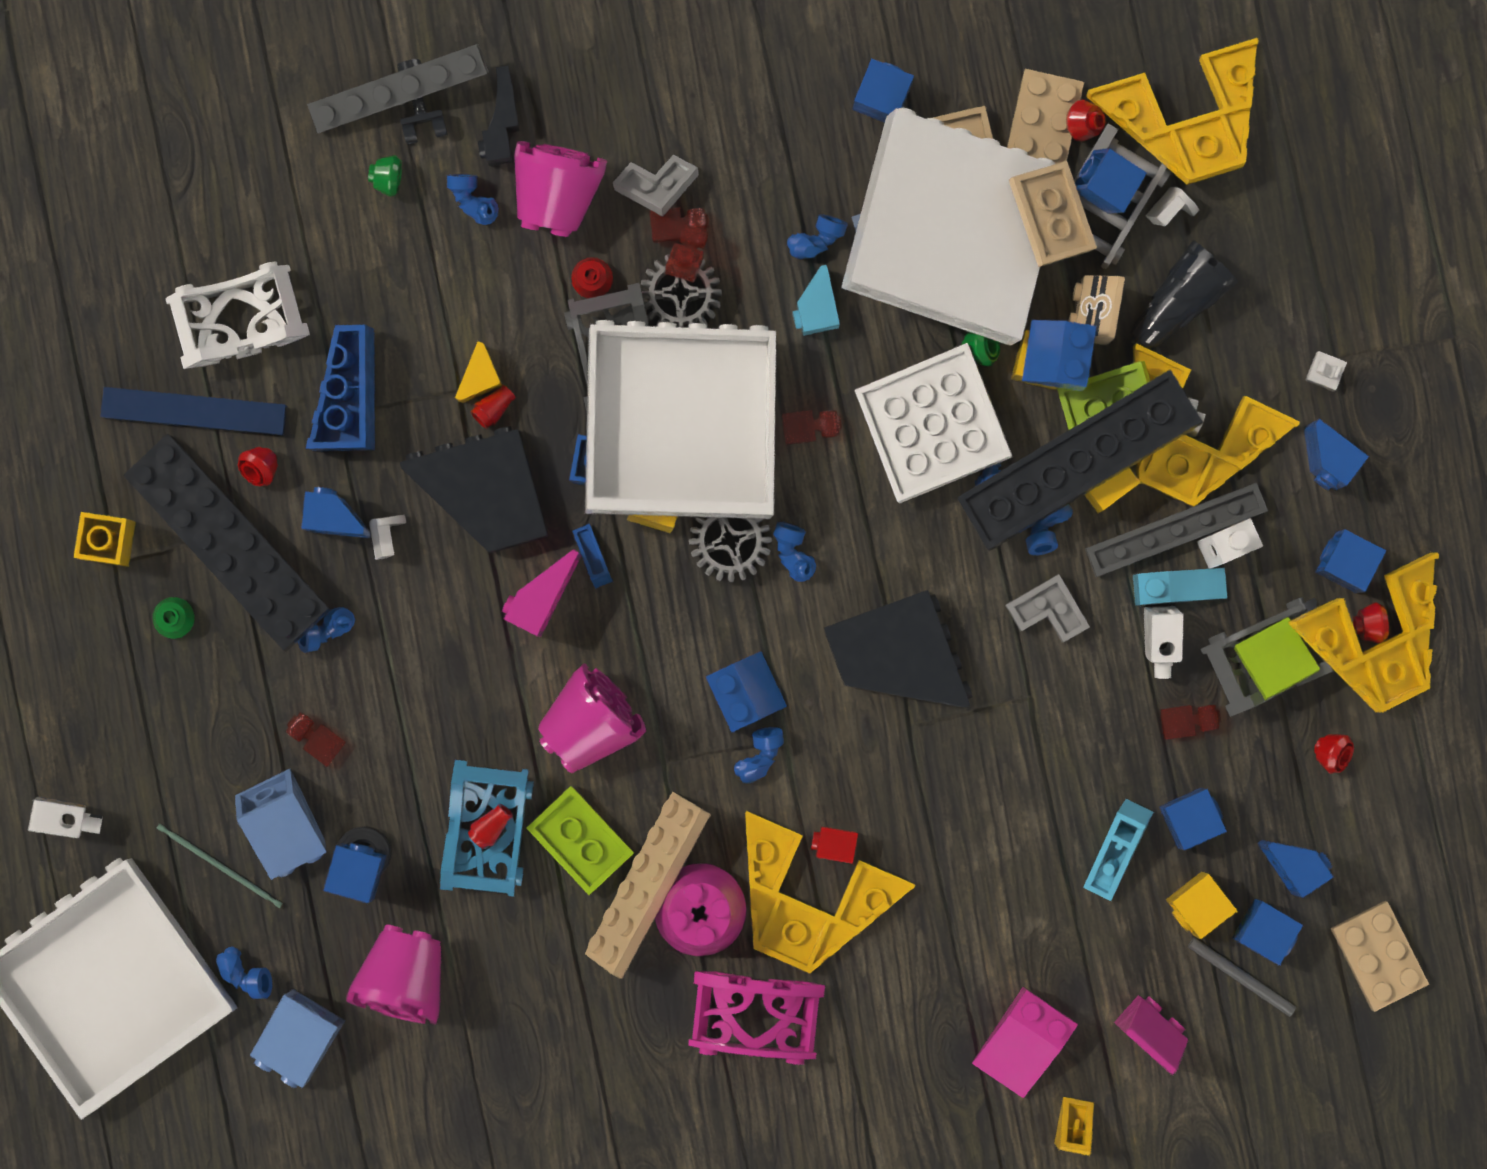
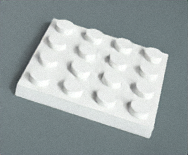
M968 343L855 390L898 503L905 502L1013 457Z

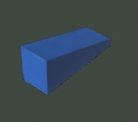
M588 524L573 530V535L594 587L598 588L613 582L591 525Z

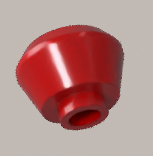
M1087 100L1076 101L1070 107L1066 116L1067 130L1073 139L1079 142H1084L1099 135L1106 122L1102 109Z
M591 257L577 263L572 271L571 281L575 291L582 297L589 299L605 295L610 290L613 274L606 262L599 258Z
M255 447L242 452L238 457V469L241 475L255 486H268L271 484L278 468L275 453L269 448Z
M1378 602L1360 609L1358 615L1353 617L1355 633L1359 634L1362 640L1380 644L1388 638L1389 623L1385 607Z
M1328 734L1325 737L1319 738L1314 747L1316 760L1330 774L1342 772L1348 766L1354 752V744L1348 735Z

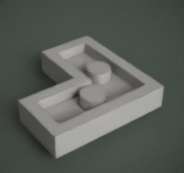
M672 155L657 174L654 175L630 162L615 179L613 186L615 191L664 216L699 175L698 167Z
M1059 574L1005 605L1020 632L1048 617L1062 643L1090 627Z

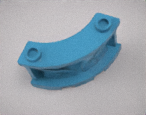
M455 760L450 791L448 834L446 833L441 867V890L452 891L453 887L508 893V896L514 897L515 886L522 885L524 868L518 867L525 804L526 799H532L533 781H528V769H522V772L480 768L467 766V761ZM472 782L488 784L487 789ZM494 785L517 787L516 796L513 799L505 797L504 793L507 788L502 789L497 797L492 794ZM478 798L482 799V803L477 811L471 812L467 809V801L471 800L477 804ZM498 804H503L508 809L518 805L516 823L512 817L505 826L507 831L484 852H482V848L471 840L468 835L469 830L461 828L462 822L472 821L482 815L487 805L493 809ZM514 839L513 852L511 858L509 854L502 851ZM466 840L471 841L475 847L476 855L471 857L472 849L464 852L461 848L462 843ZM489 861L490 869L497 874L496 865L501 862L505 863L507 866L506 879L484 877L483 864ZM477 867L478 876L455 874L456 872L467 871Z

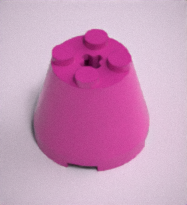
M518 141L514 157L517 218L522 220L521 227L531 230H539V227L552 228V234L569 237L572 231L578 230L605 174L607 160L597 158V161L593 162L590 161L588 153L548 144H537L536 147L529 148V142Z
M586 663L581 665L572 674L540 722L538 728L543 735L539 740L543 748L550 754L555 752L561 758L563 766L570 773H575L577 770H581L630 745L646 732L641 716L637 713L634 716L632 715V708L626 701L627 697L597 668L592 672L588 670L589 667Z
M705 863L687 865L681 868L656 914V925L662 937L676 950L692 956L713 955L730 946L740 934L746 918L745 897L738 882L725 870ZM701 905L705 906V913L708 915V918H701L694 922V913L691 912V909L693 907L698 909Z
M385 925L384 930L381 931L353 980L346 1001L360 1008H366V1005L370 1006L371 1010L383 1013L382 1015L422 1024H425L426 1019H428L430 1023L437 1024L440 1013V941L431 939L432 935L421 931H413V935L403 933V929L399 927Z

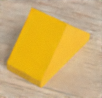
M479 341L476 344L455 396V399L461 403L470 401L502 386L486 346Z
M1063 1097L1054 1142L1059 1150L1090 1156L1093 1102Z

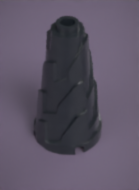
M1193 240L1170 269L1168 277L1153 294L1152 301L1138 318L1133 330L1130 332L1133 335L1130 342L1133 345L1139 344L1152 351L1155 347L1167 341L1181 327H1186L1204 309L1213 306L1239 281L1225 266L1213 258L1212 254Z

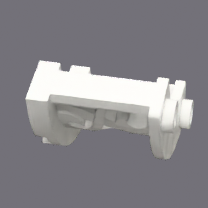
M269 262L260 265V270L233 280L193 288L192 284L175 288L176 293L165 299L167 304L171 306L184 356L180 358L183 369L218 364L220 360L231 358L236 355V359L262 353L261 348H269V346L274 345L281 347L310 335L307 323H302L288 274L291 271L290 266H278L277 262ZM275 279L280 298L270 305L268 301L272 299L274 289L272 288L271 291L264 292L263 286L266 282ZM254 286V294L246 290H243L245 288ZM219 296L212 305L210 301L207 299ZM232 299L246 302L260 310L248 325L247 339L240 340L236 332L230 327L215 324L222 310ZM198 302L201 304L199 311L191 310V312L197 318L204 319L202 323L189 322L184 303ZM281 306L284 311L287 325L281 317V315L276 311ZM267 316L269 319L262 322L268 326L267 331L264 333L257 332V324ZM191 329L200 330L198 349L196 348ZM212 331H221L228 334L227 342L223 344L218 343L217 338L220 335L212 334Z

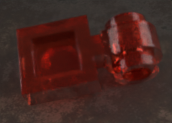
M680 207L670 208L664 216L650 211L653 243L684 240L683 229L689 231V236L706 235L707 229L710 227L709 216L705 214V209L703 208L687 210V216L681 218Z
M694 224L690 226L684 225L680 236V243L685 245L674 244L665 266V274L692 282L695 281L704 258V251L698 250V248H705L709 232L704 231V227Z
M812 410L782 414L786 445L816 442L815 431L821 432L822 438L839 436V430L842 429L841 416H837L836 410L820 412L817 420H813Z
M1216 704L1197 707L1198 713L1195 715L1192 713L1191 705L1160 709L1164 740L1196 735L1195 724L1200 726L1201 731L1219 729V723L1221 722L1220 710L1216 709Z
M299 712L297 716L293 715L286 724L288 728L285 732L298 742L303 738L308 739L309 741L303 749L328 767L347 742L323 724L315 732L312 728L315 722L304 713Z

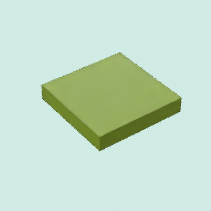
M1289 617L1234 646V650L1265 701L1316 674L1320 670L1300 635L1289 625Z

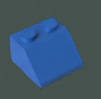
M1032 320L1022 381L1083 391L1087 387L1096 326L1069 321Z
M1320 419L1308 424L1304 429L1310 472L1316 476L1314 481L1328 491L1330 488L1337 490L1347 486L1369 456Z
M314 487V492H305L301 529L311 533L371 538V531L349 504L337 495V491H333L330 488Z
M761 651L706 676L731 732L787 707Z
M1265 840L1257 843L1292 895L1303 898L1333 878L1329 871L1332 865L1322 852L1319 854L1317 851Z

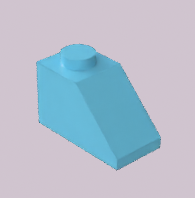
M827 265L820 266L798 300L797 310L792 311L796 329L802 328L803 336L839 328L840 323Z

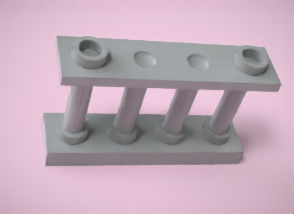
M1107 124L1086 161L1094 150L1110 148L1147 172L1146 175L1151 177L1152 180L1144 193L1137 190L1131 199L1137 205L1129 219L1124 218L1118 213L1107 214L1079 195L1083 208L1122 230L1113 246L1092 234L1097 247L1095 250L1106 256L1101 264V267L1104 269L1110 263L1117 264L1125 251L1120 246L1156 185L1162 187L1171 173L1164 164L1161 163L1157 167L1118 144L1119 140L1114 138L1118 129L1110 124ZM1079 173L1077 174L1076 178L1074 179V183L1076 182V180H1077V178H1078V176H1079Z

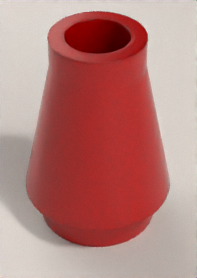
M502 385L498 390L473 404L474 408L470 413L483 428L488 429L491 425L495 426L516 397L508 387Z
M498 804L496 808L471 824L468 835L482 849H486L489 845L493 846L513 815L506 806Z

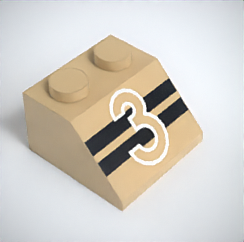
M1085 275L1081 283L1075 284L1073 301L1078 302L1076 313H1070L1069 322L1096 326L1095 344L1108 345L1115 338L1125 277Z

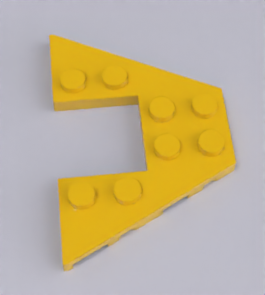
M1258 38L1201 55L1199 62L1219 107L1217 111L1167 126L1145 73L1090 89L1087 92V98L1100 107L1105 114L1186 185L1242 168L1246 163L1247 156L1246 146L1249 137V117L1252 107L1253 78L1255 75Z
M1134 344L1133 363L1145 361L1150 381L1171 369L1183 389L1191 369L1139 344ZM1243 396L1218 450L1187 435H1183L1138 462L1137 479L1151 488L1194 507L1209 493L1224 484L1232 475L1256 459L1264 450L1274 445L1287 432L1297 427L1300 422L1254 399Z
M1438 552L1429 553L1384 575L1403 632L1362 652L1344 598H1336L1289 621V625L1375 712L1383 713L1430 689L1431 674L1429 666L1432 662V649H1429L1430 629H1434L1435 620L1433 598L1436 594L1437 585H1433L1435 559H1439Z
M746 811L745 813L754 949L805 972H813L826 959L841 949L843 945L858 935L877 917L915 887V884L858 860L835 915L828 914L779 892L803 835Z

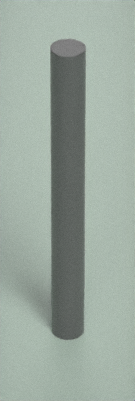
M1195 937L1188 944L1189 949L1290 1017L1294 1013L1296 1006Z

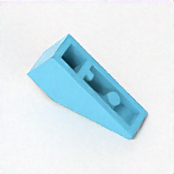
M1225 568L1133 575L1135 606L1227 598Z
M1125 799L1115 816L1083 888L1109 901L1112 900L1154 812Z

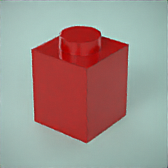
M821 826L820 832L814 831L811 850H816L815 856L818 858L853 864L858 833Z

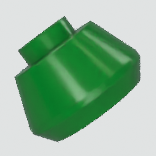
M396 155L377 159L376 164H370L368 182H372L374 189L389 197L396 195L401 183L402 160Z
M969 332L962 341L961 345L969 344L976 364L986 367L992 366L999 357L1000 342L972 332Z
M166 598L159 602L154 609V627L164 637L171 639L181 638L194 625L195 615L193 608L182 598Z

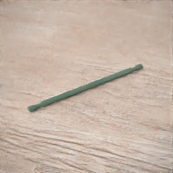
M162 824L157 826L159 831L168 834L170 838L253 892L271 901L278 908L282 906V902L275 900L268 893L179 835L170 832Z

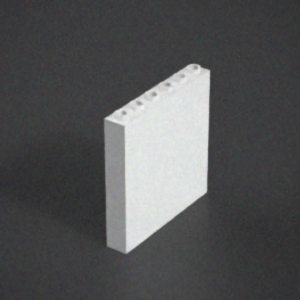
M896 108L886 116L841 288L1010 346L1022 340L1040 267H1038L1009 179L1055 165V162L1047 158L1037 159L1027 155L1028 153L1025 150L1019 148L1009 149L1003 147L997 140L991 138L981 139L975 137L969 130L963 128L953 129L947 127L939 119L922 118L917 116L911 109Z
M598 320L596 325L591 324L589 328L585 514L770 519L774 512L776 331H768V327L762 325L750 326V330H738V326L732 324L720 325L719 329H708L707 325L702 323L689 324L688 328L676 327V323L672 322L658 323V327L645 326V322L641 321L627 322V326L615 325V322L611 320Z
M118 858L105 867L108 873L99 879L93 876L80 885L83 891L74 897L68 894L55 903L57 907L55 911L49 915L43 912L29 922L32 925L30 929L24 933L21 930L16 931L4 940L7 945L0 949V1006L81 1120L238 1008L132 858L124 861Z

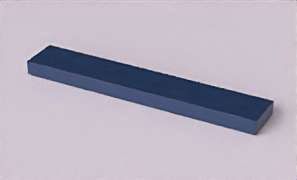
M103 387L100 417L284 436L287 405Z

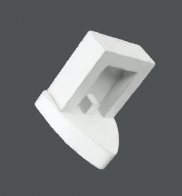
M1174 187L1166 191L1162 198L1147 213L1146 217L1153 224L1166 226L1180 209L1194 217L1199 208L1182 189Z
M405 515L377 518L369 522L375 560L394 555L390 527L406 524Z

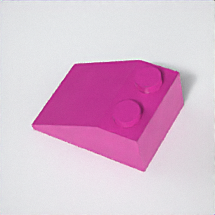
M572 550L520 589L515 597L510 595L502 612L506 613L504 620L538 637H542L582 555Z
M1022 987L972 1064L1024 1098L1061 1051L1078 1024Z
M1138 995L1114 1023L1173 1075L1178 1069L1188 1039L1182 1034L1186 1029L1173 1017L1167 1021L1160 1015L1159 1012L1163 1008L1151 997L1144 1000Z

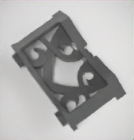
M639 283L627 285L628 290L575 302L574 299L568 300L570 311L564 312L568 330L574 329L587 388L588 353H586L582 334L589 337V328L583 325L581 315L602 310L606 319L614 321L615 325L621 323V326H626L627 322L641 321L645 322V326H649ZM631 304L629 306L624 307L623 309L615 313L613 316L608 310L610 308ZM591 317L595 322L594 325H596V321H598L599 319L596 317ZM588 396L583 397V398H584L585 407H586V411H587V399H588Z
M1302 596L1286 603L1288 609L1230 636H1227L1224 631L1208 639L1210 645L1202 648L1201 651L1202 654L1207 653L1228 698L1229 704L1225 705L1230 717L1266 702L1234 650V646L1239 644L1235 640L1251 633L1250 638L1267 629L1266 626L1287 617L1291 621L1296 616L1317 608L1316 598L1305 602ZM1305 640L1303 642L1320 670L1316 674L1297 683V687L1334 671ZM1227 647L1232 648L1235 652L1234 657L1227 658L1223 649ZM1229 661L1240 663L1239 669L1232 670ZM1282 692L1279 693V694H1277V695H1275V696H1273V697H1271L1270 699H1272V698H1274V697H1276V696L1282 694Z

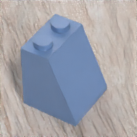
M291 769L235 795L237 822L271 880L278 876H287L296 867L306 862H316L323 854L327 853L325 839Z
M292 989L282 997L250 1056L256 1059L254 1063L267 1072L273 1069L281 1074L282 1077L280 1079L293 1088H297L299 1085L303 1088L312 1077L345 1023V1020L295 989Z

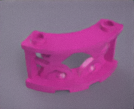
M695 971L694 984H698L693 1036L692 1039H689V1046L698 1047L699 1053L705 1055H717L718 1051L750 1056L786 1058V1063L799 1065L804 1064L805 1059H816L817 1053L814 1052L818 1005L819 998H824L825 985L797 980H751L752 977L718 971ZM713 987L714 997L718 1008L710 1009L711 991ZM740 993L743 996L744 1001L742 1004L728 1007L727 1003H735L732 1000V994ZM755 993L762 994L763 1003L767 1011L780 1020L768 1031L753 1038L742 1029L732 1014L740 1013L747 1009L752 1003ZM781 997L784 999V1004L780 1008L787 1009L785 1013L776 1010L772 1006V1001L775 998ZM804 999L803 1017H796ZM709 1015H721L723 1019L716 1021L712 1025V1029L718 1027L722 1030V1036L719 1038L707 1037ZM790 1023L802 1025L800 1046L798 1047L789 1046L785 1042L788 1036L792 1035L797 1038L796 1032L788 1027ZM733 1034L742 1044L730 1043L728 1041ZM776 1038L778 1047H764Z

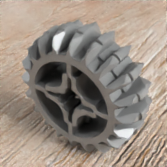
M678 252L676 255L677 262H672L669 254L665 255L667 265L664 267L660 261L656 260L654 265L658 272L647 269L646 274L652 280L641 281V286L649 289V291L641 292L643 299L650 300L644 303L645 310L653 309L648 314L647 319L652 321L659 317L660 319L657 321L656 327L661 322L676 323V326H679V328H684V326L696 323L697 321L707 325L706 320L703 318L705 315L714 319L716 315L709 308H720L721 303L712 299V297L721 296L722 290L712 289V287L720 283L718 277L708 278L714 273L713 267L703 271L704 259H700L697 265H694V254H689L687 262H682L683 256L681 252ZM675 271V282L673 285L662 288V290H656L661 279ZM685 271L698 276L705 288L698 289V287L688 285L685 281ZM679 280H682L684 292L689 293V296H684L685 300H682V308H680L677 296L672 295L673 291L677 292V288H679ZM699 298H705L702 307L695 314L686 317L688 303L699 300ZM656 299L672 302L676 306L677 317L670 316L662 311Z
M696 517V521L702 527L701 529L691 527L690 531L699 535L698 539H689L690 545H699V549L693 550L691 555L692 557L702 555L703 558L697 562L699 568L706 563L710 565L705 572L707 576H710L713 570L716 569L718 570L716 577L718 581L722 580L724 572L729 573V582H734V573L739 572L740 579L743 581L746 579L743 570L748 568L750 573L755 575L757 571L752 564L754 562L760 566L765 564V561L758 557L759 554H770L769 549L762 547V543L768 544L772 542L771 537H762V533L770 530L769 525L759 527L758 523L763 521L761 518H741L750 524L752 529L735 531L731 528L728 519L725 517H708L706 520L702 517ZM718 520L722 531L721 536L717 540L712 541V543L705 545V535L708 528L713 522ZM724 526L727 527L732 537L745 535V537L739 539V543L735 542L737 545L735 548L737 556H734L732 549L728 545L715 547V545L722 543V539L726 540L724 537L726 534ZM756 537L755 550L751 557L743 563L739 548L745 541ZM721 550L726 551L731 556L734 566H725L715 562L709 556V553Z

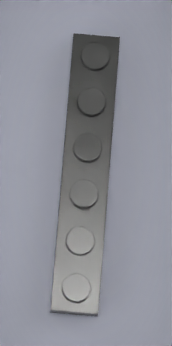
M475 44L307 104L317 133L485 75L489 71L479 44Z
M1254 483L1088 547L1085 551L1095 577L1262 514L1268 510L1258 484Z

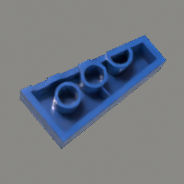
M335 325L326 361L327 369L324 381L321 382L319 390L321 394L317 410L314 411L313 427L310 438L307 440L306 449L312 451L375 450L374 328L367 325Z

